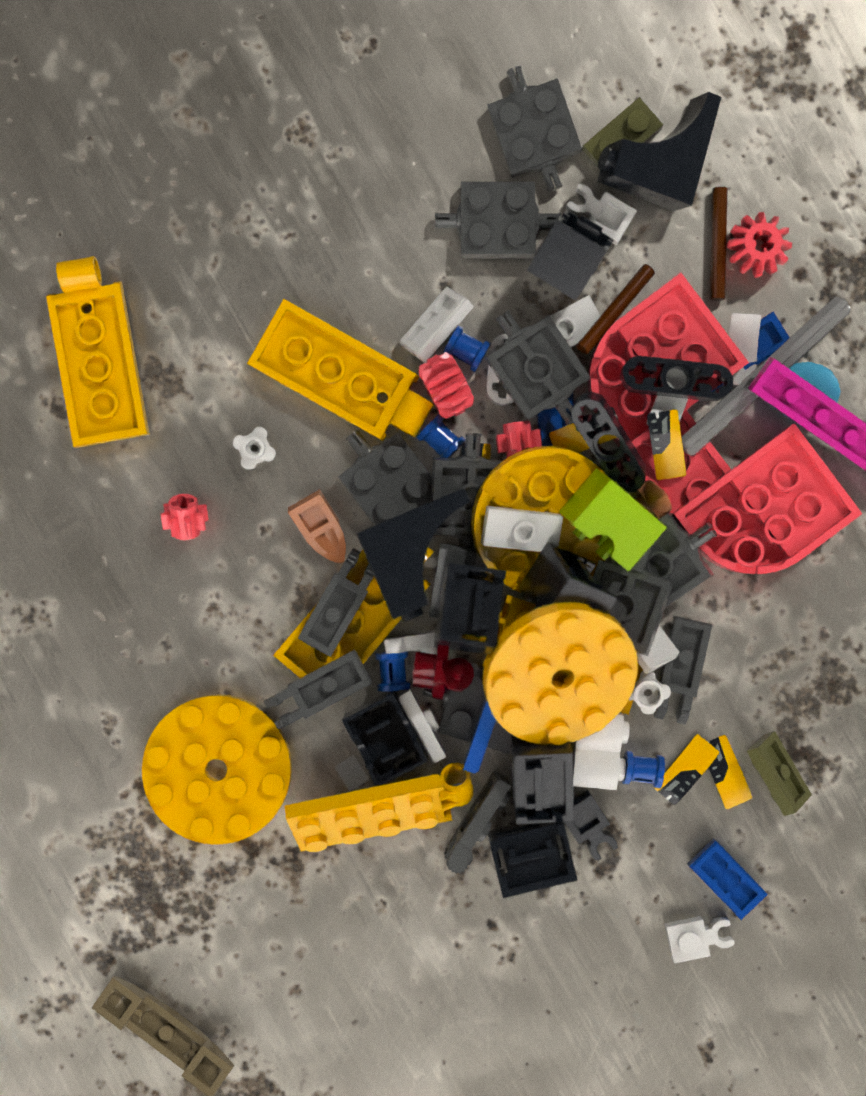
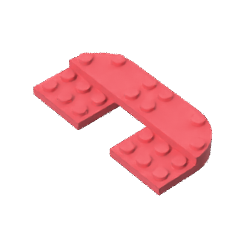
M679 273L618 319L597 344L588 369V374L591 377L587 380L588 392L600 394L605 398L609 406L614 408L620 424L646 465L645 481L651 480L666 492L672 505V510L668 513L673 514L682 529L691 535L707 522L712 525L713 528L701 537L711 530H715L717 536L699 547L702 556L711 563L737 573L767 574L777 572L802 560L863 514L795 423L789 425L732 469H730L712 443L709 442L694 456L684 452L686 476L663 480L656 479L647 415L651 412L657 395L628 391L622 385L620 373L625 363L635 356H648L718 364L726 367L732 375L749 363L682 273ZM637 365L633 371L629 372V375L635 377V383L640 384L647 377L656 378L653 386L659 387L658 375L662 368L656 366L657 371L654 374H647L642 372V366ZM713 374L708 380L697 379L692 391H696V386L699 383L711 385L712 391L723 382L717 381V374ZM688 399L679 421L681 437L696 424L687 409L699 400ZM597 408L593 409L594 413H597ZM618 438L612 439L619 448L620 441Z

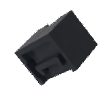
M566 210L562 217L556 220L527 271L574 300H577L602 262L601 260L614 239L601 232L603 228L583 215L579 218Z
M551 542L546 543L518 587L525 600L531 602L534 597L537 598L534 610L551 604L573 602L588 604L591 609L607 614L618 599L615 594L601 590L602 584L596 582L592 577L591 572L596 566L593 561Z
M454 563L447 564L442 574L440 607L436 623L434 647L438 648V645H446L451 650L488 655L495 650L498 645L497 636L503 583L506 577L505 570ZM472 635L476 638L486 637V641L481 642L475 640L461 639V636Z
M388 691L345 713L342 722L352 741L360 751L375 786L384 785L428 762V754L400 704L396 691ZM386 701L389 703L369 714L366 713ZM415 752V757L397 766L394 765L396 760L404 756L407 757L410 753Z
M511 734L512 796L516 824L574 822L573 752L570 741L562 745H541L524 741Z
M563 822L534 823L517 827L506 826L489 831L490 847L503 898L578 881ZM556 835L560 836L563 851L565 852V854H562L563 859H561ZM499 848H502L504 860L507 868L506 873L504 872V868L500 869L502 868L499 853L497 852L499 851Z

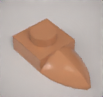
M651 480L645 481L639 490L633 492L636 495L635 500L657 519L662 518L672 510V505L666 492Z
M320 489L288 507V514L307 543L324 558L340 564L343 563L346 554L344 533L339 524L338 517Z

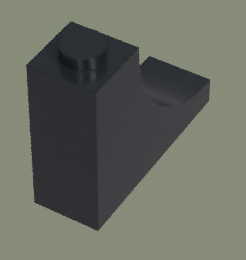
M707 92L691 99L678 126L660 142L640 143L621 139L607 145L598 160L600 173L597 182L672 211L692 206L722 97Z
M465 488L356 533L393 620L401 617L402 622L412 620L424 614L422 607L429 605L423 579L425 555L434 533L443 521L454 511L470 503Z

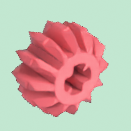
M759 212L755 220L746 215L741 219V226L735 225L731 229L730 233L735 239L729 240L726 243V247L737 251L729 260L731 263L741 260L743 264L740 267V273L745 274L752 267V273L755 278L762 276L764 270L769 275H772L778 270L777 264L784 265L788 261L784 251L792 248V242L782 239L789 233L788 227H783L780 230L775 227L779 223V216H774L767 223L764 212ZM757 239L763 241L761 247L763 250L761 252L755 249Z
M445 352L438 356L435 355L419 366L418 373L422 383L441 417L445 419L454 415L456 417L473 405L474 396L451 354Z

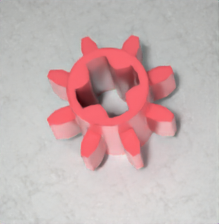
M530 421L503 424L504 434L495 436L498 454L506 453L507 458L522 450L542 446L540 429L531 430Z
M178 494L163 505L164 512L160 514L162 529H170L172 537L179 540H191L196 538L201 531L206 530L205 522L209 520L207 505H198V498L193 495Z

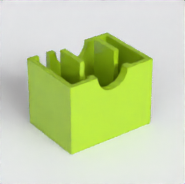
M597 468L559 511L576 527L572 533L581 541L586 536L591 540L594 536L601 535L597 543L600 547L595 552L603 560H606L610 555L628 572L667 528Z

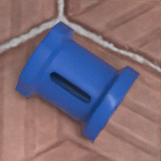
M458 325L443 353L451 354L470 365V370L476 372L491 343L488 341L482 343L464 333V328Z
M438 414L416 438L420 442H427L440 455V458H450L466 439L463 436L457 437L442 422L443 417Z
M408 651L397 654L375 653V659L379 661L381 683L377 685L378 691L411 689L410 682L406 681L405 659L408 657Z
M625 751L623 758L626 761V771L622 784L629 785L633 781L649 783L654 788H661L664 780L665 758L662 755H656L655 758L635 756L632 751Z

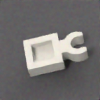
M579 184L575 192L585 198V203L583 205H576L574 202L569 201L566 209L576 216L585 214L590 217L589 220L603 228L601 232L614 239L612 244L617 245L637 210L607 192H604L599 201L594 198V194L588 186Z
M436 630L387 638L384 640L386 654L420 650L422 653L437 654L438 648L434 647Z
M701 916L664 923L674 964L711 956L709 945L715 944L720 948H729L735 944L731 936L718 937L720 928L731 925L730 920L724 916L714 918L706 926H704Z

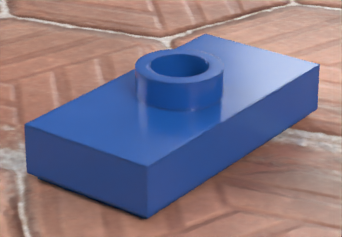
M714 838L687 863L740 920L768 895Z

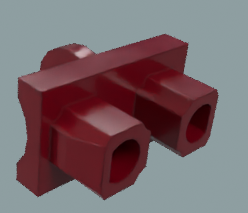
M438 645L437 654L416 652L412 687L433 689L432 698L443 700L445 687L455 692L468 689L474 679V669L465 659L452 658L448 660L449 646Z

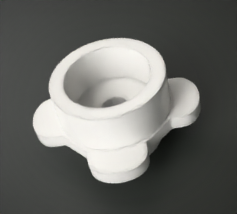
M256 427L252 433L246 436L237 435L234 438L233 447L240 452L243 468L252 470L256 467V464L274 460L276 450L270 447L266 429ZM253 445H257L258 450L256 452H252L251 447Z
M642 671L629 700H634L641 708L642 713L650 715L656 711V708L663 703L664 699L670 697L671 690L667 684H661L655 678L653 671L649 674ZM650 689L651 694L645 695L644 691Z

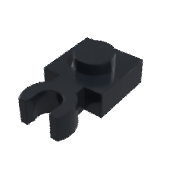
M588 790L573 799L574 822L564 823L578 844L587 840V848L595 860L599 861L602 858L597 851V846L601 842H608L613 850L618 848L612 834L607 830H602L610 825V823Z

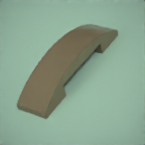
M114 976L92 1006L93 1010L118 1029L122 1030L126 1026L184 1070L181 1076L207 1096H214L235 1066L216 1044L181 1014L150 993L120 977Z

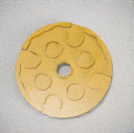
M539 446L525 449L511 455L498 464L482 483L474 501L471 517L474 545L484 565L491 569L505 570L504 584L521 593L518 587L541 553L537 551L483 546L481 538L486 506L539 512L548 511L561 514L559 511L596 468L606 475V473L582 454L557 446ZM563 516L559 547L593 561L596 565L591 572L593 577L598 561H606L595 552L600 547L597 543L601 535H596L591 540L586 536L581 541L572 533L576 527Z
M567 602L540 607L513 622L500 635L501 641L495 648L492 656L488 655L483 671V689L492 714L505 730L527 742L541 745H562L568 741L571 743L581 740L595 732L601 731L621 712L635 687L638 660L630 637L613 616L591 609L588 604ZM561 669L570 670L568 676L563 679L564 683L552 680L555 672Z
M223 694L197 697L169 712L150 735L142 760V780L145 794L160 820L168 828L184 838L211 845L241 841L265 827L282 806L290 787L292 775L290 749L282 730H278L275 725V720H272L256 704L240 697ZM219 759L226 764L227 774L224 778L217 780L209 775L207 767L211 760Z

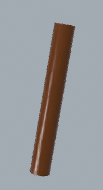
M727 187L713 188L710 300L713 301L725 300Z
M644 264L577 343L576 347L581 353L589 354L607 330L654 276L655 271L651 266Z

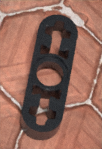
M635 356L625 363L620 373L622 385L628 391L640 394L713 402L725 397L733 387L731 372L722 365ZM637 365L642 366L643 373L654 374L657 371L656 366L661 367L662 369L658 375L659 387L653 386L656 378L647 377L640 384L635 383V377L630 376L629 372L633 371ZM671 369L682 370L687 378L685 387L681 389L670 387L666 381L667 372ZM694 370L699 371L697 379L708 380L713 374H717V381L723 382V386L719 387L714 393L711 392V385L699 383L696 386V391H692L691 389L695 382Z
M595 392L581 394L576 399L572 410V420L611 480L627 493L639 490L643 486L646 476V465L605 398ZM584 405H587L590 409H598L596 421L600 427L595 432H592L596 426L593 417L590 414L585 416L582 414ZM604 435H613L620 441V447L613 451H607L600 446L599 439ZM623 455V464L628 471L636 470L634 479H631L628 475L621 476L623 465L619 459Z

